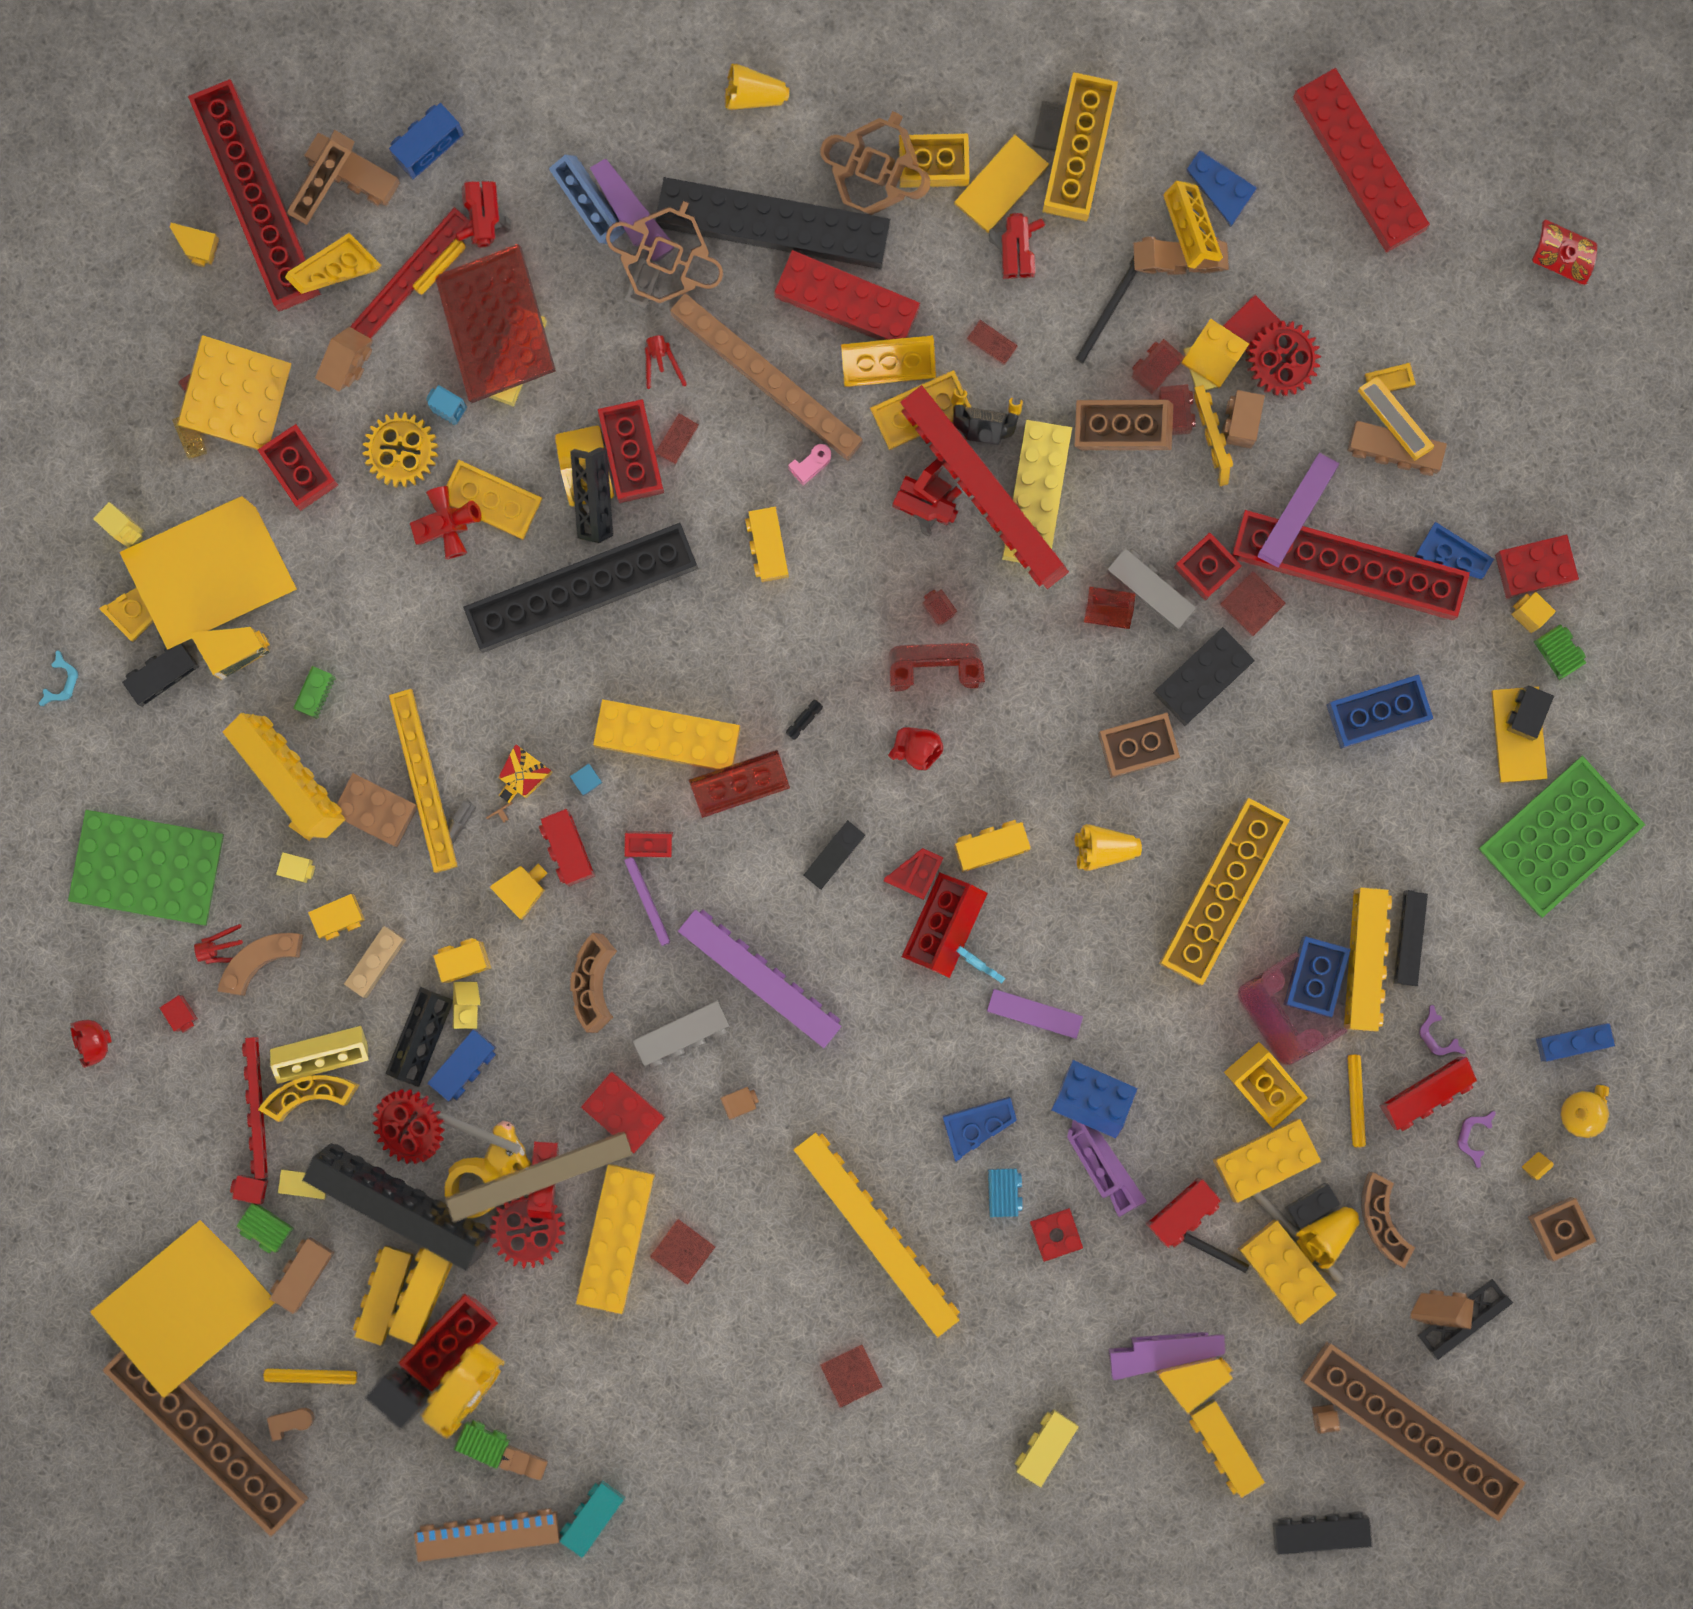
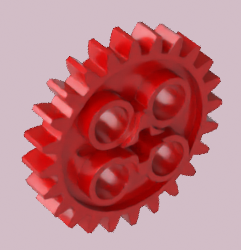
M1279 321V326L1272 322L1270 323V329L1267 326L1262 327L1264 334L1260 332L1255 333L1257 341H1250L1254 348L1246 351L1252 354V358L1246 359V362L1252 363V366L1247 371L1255 372L1251 379H1259L1257 387L1266 385L1264 392H1270L1273 388V395L1275 396L1280 393V390L1282 396H1287L1288 391L1295 395L1297 394L1296 387L1301 391L1305 390L1303 383L1312 384L1309 376H1317L1313 368L1320 367L1318 363H1315V359L1321 358V355L1315 354V351L1320 346L1312 345L1316 338H1308L1310 330L1301 332L1303 325L1300 324L1294 328V321H1290L1287 327L1285 321ZM1281 336H1284L1287 340L1285 348L1279 345ZM1294 343H1297V347L1290 351ZM1298 351L1303 355L1301 364L1295 360V355ZM1266 353L1271 355L1272 362L1270 365L1264 363L1263 359ZM1287 354L1284 358L1287 362L1280 363L1283 359L1280 355ZM1277 365L1273 374H1270V370ZM1282 369L1288 372V379L1286 381L1280 378Z
M403 1089L397 1092L393 1091L381 1099V1103L376 1106L378 1110L373 1113V1116L378 1119L373 1121L372 1124L378 1126L374 1134H380L377 1142H384L383 1151L389 1149L390 1157L396 1154L398 1162L405 1159L406 1164L412 1161L414 1164H417L420 1161L425 1162L441 1148L439 1143L444 1138L440 1134L445 1132V1129L439 1127L444 1120L437 1119V1115L441 1112L433 1111L435 1103L429 1105L427 1103L428 1096L421 1099L420 1092L418 1091L413 1095L411 1089L406 1092Z
M524 1196L518 1200H511L512 1203L510 1204L508 1202L503 1203L504 1209L496 1208L500 1215L499 1217H491L496 1221V1225H491L489 1228L496 1232L491 1236V1238L497 1239V1242L492 1246H500L501 1249L497 1255L500 1256L505 1253V1262L512 1258L514 1259V1267L520 1261L522 1262L523 1269H525L527 1262H530L532 1268H535V1261H539L544 1265V1257L552 1260L551 1251L559 1253L555 1246L556 1244L564 1243L558 1238L559 1236L566 1235V1232L559 1230V1227L564 1226L565 1222H558V1219L563 1214L554 1213L558 1207L557 1205L553 1207L552 1219H543L540 1223H534L529 1218L527 1211L528 1198ZM512 1214L520 1216L521 1222L517 1227H510L507 1223L508 1217ZM524 1224H529L530 1227L548 1225V1229L532 1231L530 1237H526L525 1233L507 1235L508 1231L524 1229ZM544 1233L547 1235L548 1242L545 1246L539 1247L535 1244L534 1238L537 1234ZM516 1237L522 1238L525 1242L524 1248L520 1251H515L511 1246L512 1240Z

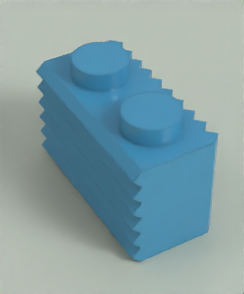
M440 385L436 389L432 388L426 398L432 412L446 421L448 420L453 425H457L467 409L462 398Z
M1016 1168L988 1169L990 1217H1017L1018 1211H1023L1022 1197H1018V1188L1022 1187V1174L1017 1173Z

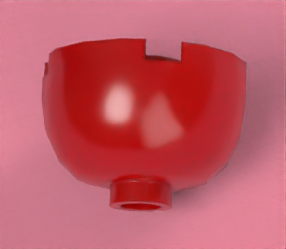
M87 1019L70 1023L73 1027L70 1030L75 1049L78 1050L79 1054L83 1055V1058L79 1059L82 1067L86 1068L101 1062L107 1055L108 1044L112 1043L108 1029L103 1030L99 1023Z

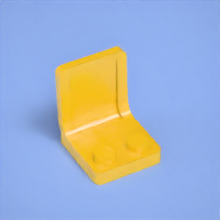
M600 426L558 433L555 436L560 470L570 506H575L570 451L577 449L591 452L599 447L604 448ZM579 458V464L585 470V459ZM609 473L610 497L613 498L614 490ZM582 478L581 486L587 491V484Z

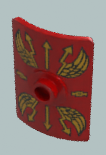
M1545 219L1542 222L1540 241L1532 261L1566 278L1586 285L1595 265L1597 243Z

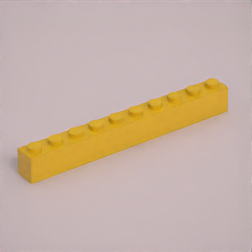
M815 1132L793 1150L938 1338L960 1321L957 1317L960 1313L953 1302L948 1304L944 1300L943 1296L946 1293L938 1283L935 1285L931 1283L928 1279L931 1276L930 1272L923 1264L920 1267L914 1260L917 1256L910 1246L904 1247L899 1240L903 1237L895 1227L891 1229L885 1223L888 1220L887 1216L880 1208L875 1210L871 1204L874 1201L866 1189L863 1191L859 1189L856 1184L860 1181L852 1171L847 1173L842 1167L845 1162L837 1152L832 1154L828 1148L831 1143L824 1134L818 1135Z

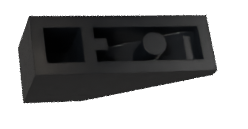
M847 820L803 876L822 890L866 835Z

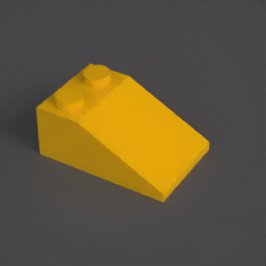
M1260 1042L1255 1044L1224 1071L1226 1076L1272 1129L1308 1099Z

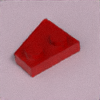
M922 848L887 875L883 881L924 900L943 857Z

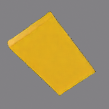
M1014 135L955 200L954 204L989 233V230L997 225L1048 168L1049 163L1018 136Z
M933 335L841 344L844 387L936 378Z
M954 370L922 384L951 422H953V407L955 406L951 402L953 392L956 389V393L962 396L964 391ZM919 386L870 408L889 450L920 437L915 430L918 425L916 424L913 427L901 412L904 407L900 403ZM966 397L963 406L971 408L970 403Z
M458 460L446 485L449 489L450 507L460 508L472 500L477 503L481 510L482 522L524 540L543 499L461 460Z
M1523 688L1491 691L1500 783L1548 779L1543 726L1538 738L1533 741L1507 731L1509 726L1506 723L1507 717L1511 710L1515 711L1517 706L1515 697L1519 689L1523 690Z

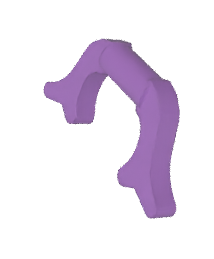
M1430 1005L1429 1015L1421 1025L1419 1034L1431 1053L1438 1056L1450 1052L1465 1054L1466 1051L1459 1046L1458 1039H1453L1451 1044L1445 1048L1437 1045L1429 1033V1026L1435 1021L1442 1020V1017L1436 1014L1435 1007Z
M1494 1111L1483 1117H1468L1462 1123L1457 1145L1461 1151L1473 1159L1477 1168L1481 1167L1480 1158L1484 1155V1151H1474L1468 1147L1467 1141L1471 1127L1476 1123H1481L1489 1129L1492 1128L1491 1120L1496 1115Z

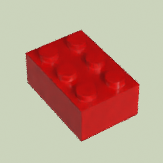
M296 424L258 449L264 461L300 511L339 486Z
M1567 534L1500 550L1495 554L1506 599L1574 583L1579 580Z
M564 809L540 819L542 825L539 826L543 839L549 840L551 845L547 849L552 861H557L559 868L556 869V873L560 882L566 883L570 887L595 877L570 811Z
M613 1071L581 1106L586 1113L612 1135L624 1131L632 1153L637 1152L666 1118Z
M1197 1178L1151 1218L1146 1225L1164 1246L1168 1248L1170 1246L1176 1247L1184 1240L1183 1234L1188 1230L1193 1232L1202 1224L1201 1218L1205 1215L1211 1216L1220 1208L1218 1203L1221 1202V1199L1203 1179Z

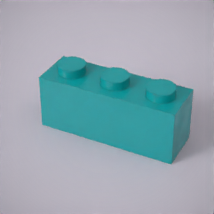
M604 1481L600 1485L595 1483L587 1494L590 1496L586 1504L580 1503L573 1513L577 1516L573 1523L567 1522L559 1533L563 1536L559 1542L581 1558L585 1556L625 1499L624 1495Z

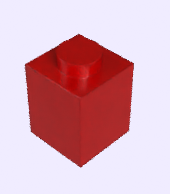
M178 995L159 1008L174 1032L181 1030L184 1033L195 1026L193 1022L198 1019L183 995Z
M238 1175L231 1184L230 1193H233L232 1199L263 1204L268 1180Z

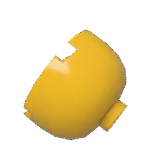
M1580 1091L1573 1093L1565 1100L1561 1108V1119L1563 1125L1571 1134L1576 1137L1591 1138L1604 1131L1609 1119V1110L1602 1097L1593 1092Z

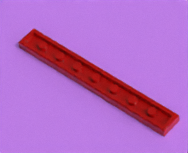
M454 207L350 327L372 339L413 292V284L456 239L455 233L468 228L470 220Z

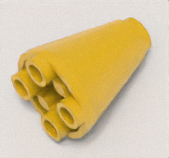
M1091 824L1083 825L1080 833L1075 834V846L1079 847L1077 868L1084 869L1085 871L1139 857L1142 852L1140 838H1135L1133 835Z

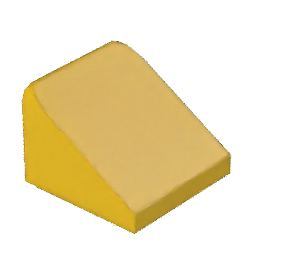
M1537 1152L1522 1168L1532 1179L1539 1180L1554 1164L1543 1154Z

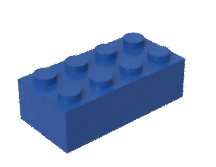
M1419 674L1338 699L1326 705L1340 749L1434 719Z

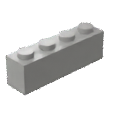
M1125 548L1107 569L1106 573L1177 632L1195 611V602L1186 594L1183 596L1176 591L1177 587L1170 580L1166 579L1164 581L1158 576L1159 572L1152 565L1148 564L1146 566L1140 561V555L1134 550L1128 551Z
M716 1001L633 1040V1043L644 1066L650 1065L652 1069L664 1063L662 1058L668 1055L675 1058L685 1053L683 1048L692 1045L693 1048L705 1044V1038L711 1035L717 1038L728 1033L726 1028L730 1027L719 1001Z

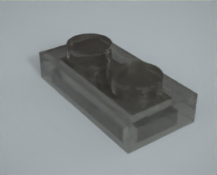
M1042 101L1033 140L1034 148L1056 151L1065 110L1064 104Z

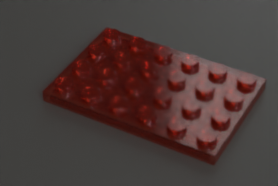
M519 244L446 271L435 277L469 402H477L556 372L523 250Z

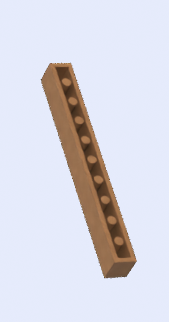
M686 293L671 308L670 313L674 319L844 459L849 461L863 444L861 437Z

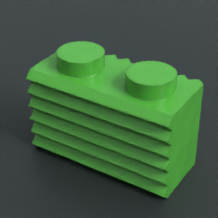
M1561 624L1534 641L1559 680L1586 664L1584 660L1586 658L1585 653L1579 646L1576 647L1573 644L1571 632L1567 627L1563 628Z
M312 666L293 709L315 719L319 718L318 714H321L320 710L325 705L324 702L326 697H328L327 693H330L329 689L332 688L331 685L336 680L335 676Z
M255 1203L250 1205L236 1226L241 1230L239 1232L240 1235L248 1240L254 1238L260 1242L259 1247L267 1253L272 1251L278 1252L294 1229V1227Z
M472 1420L471 1423L467 1421L454 1450L497 1469L510 1440L506 1439L507 1434L496 1429L490 1432L484 1429L485 1424L476 1420Z

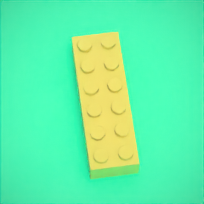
M1026 420L1013 501L1052 549L1072 427ZM1005 544L1002 560L1019 562L1014 556V553L1017 552L1016 549L1010 551Z

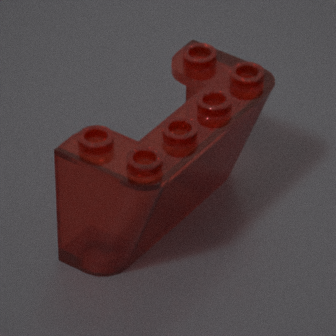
M974 643L899 645L892 648L889 652L890 692L905 691L910 686H914L913 668L958 666L959 681L962 686L969 689L983 688L985 683L981 652Z

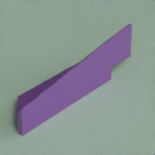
M603 159L590 167L620 221L633 225L634 221L650 215L607 159ZM654 219L645 222L649 231L644 243L645 245L651 246L656 236L670 240ZM623 226L633 245L638 247L643 234ZM658 241L651 257L652 260L655 262L662 260L674 249V246Z
M1073 1120L1067 1138L1102 1198L1110 1195L1118 1217L1146 1203V1199L1101 1133Z
M1206 1332L1131 1337L1132 1347L1109 1349L1113 1380H1118L1224 1355L1225 1340L1223 1334L1208 1335Z

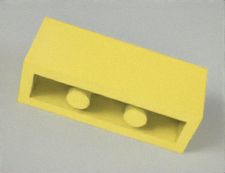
M110 502L93 518L113 538L128 548L131 545L138 544L143 537L141 534L144 531Z
M1054 1409L1051 1414L1046 1412L1040 1422L1043 1427L1039 1433L1034 1432L1027 1443L1030 1445L1026 1454L1021 1452L1015 1462L1017 1473L1039 1487H1042L1079 1427Z

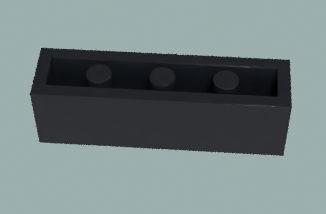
M1350 1512L1349 1517H1339V1514H1326L1325 1519H1316V1516L1301 1517L1302 1521H1292V1518H1279L1278 1523H1272L1274 1546L1277 1555L1372 1547L1370 1518L1367 1515H1363V1512Z

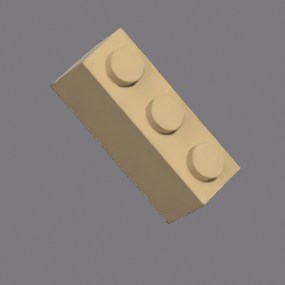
M383 926L344 985L363 998H367L406 939L390 928Z

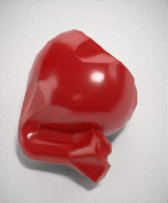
M903 727L897 731L894 747L888 756L892 760L906 759L907 763L914 769L925 771L941 756L944 748L942 740L936 732L929 729Z

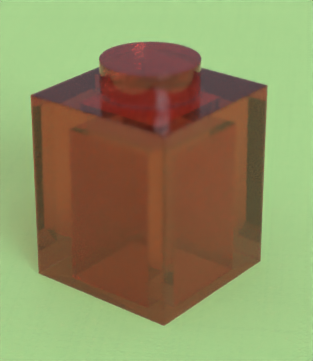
M934 589L923 597L925 601L922 602V606L937 627H940L957 615L958 611L942 589L938 592Z

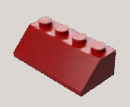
M939 872L901 957L950 978L960 957L956 950L959 946L964 948L988 893L972 884Z
M1457 1057L1379 1106L1394 1130L1401 1129V1131H1405L1414 1125L1412 1121L1416 1118L1421 1117V1119L1428 1117L1434 1113L1432 1110L1439 1104L1443 1107L1454 1100L1452 1096L1460 1092L1463 1095L1473 1089L1472 1084L1477 1079L1468 1058Z
M464 1293L407 1352L398 1364L433 1392L449 1371L452 1372L463 1361L461 1358L469 1348L472 1349L475 1344H479L498 1322L492 1312L477 1299Z

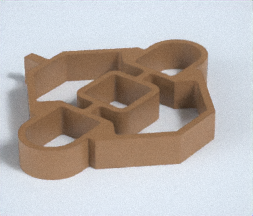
M892 111L888 121L878 118L848 133L846 137L831 135L823 141L820 149L821 157L826 163L833 166L832 171L844 204L866 214L873 215L904 200L905 196L911 199H919L928 192L930 177L927 172L918 167L919 163L908 131L899 126L903 118L900 114ZM885 125L900 132L906 154L897 158L895 163V159L870 147L865 148L863 136ZM841 141L854 146L845 167L832 162L829 156L832 146ZM873 154L886 159L878 179L864 175ZM904 167L915 170L921 175V184L914 192H905L896 188ZM855 172L857 176L879 186H885L888 197L869 207L863 208L851 202L844 180Z
M682 201L679 210L667 207L634 221L633 225L624 221H618L608 228L606 232L607 244L614 252L621 254L620 259L636 294L662 303L695 289L696 285L710 289L716 287L721 282L723 269L720 263L708 256V249L695 218L685 213L688 202ZM667 212L675 213L692 221L701 245L691 249L687 261L681 260L683 248L676 242L656 236L651 246L644 244L649 233L645 222ZM625 226L643 234L635 255L612 245L610 233L615 227ZM658 241L679 248L671 269L650 262ZM642 249L648 250L646 262L655 269L673 274L678 264L684 265L680 276L684 287L661 298L655 297L637 289L628 265L638 261ZM694 255L717 265L719 275L713 283L704 284L686 276Z

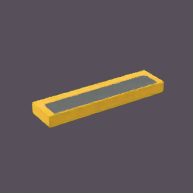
M1378 376L1359 387L1358 392L1414 461L1433 450V443Z

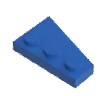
M1199 150L1186 170L1212 201L1216 209L1223 215L1230 227L1257 189V187L1201 150Z
M1437 522L1433 524L1414 556L1470 572L1469 576L1482 579L1494 560V558Z
M1010 1097L942 1116L955 1162L972 1149L974 1150L979 1147L981 1143L990 1137L995 1136L1017 1121Z

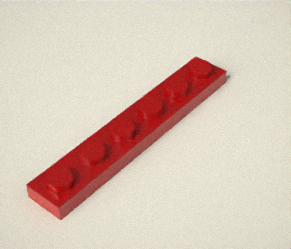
M250 1037L245 1038L246 1043L242 1044L243 1057H247V1066H244V1078L248 1080L249 1090L245 1092L246 1103L250 1104L247 1124L248 1127L252 1128V1137H249V1149L253 1151L254 1160L250 1162L251 1173L255 1174V1179L268 1178L264 1113L258 1110L263 1103L259 1038Z

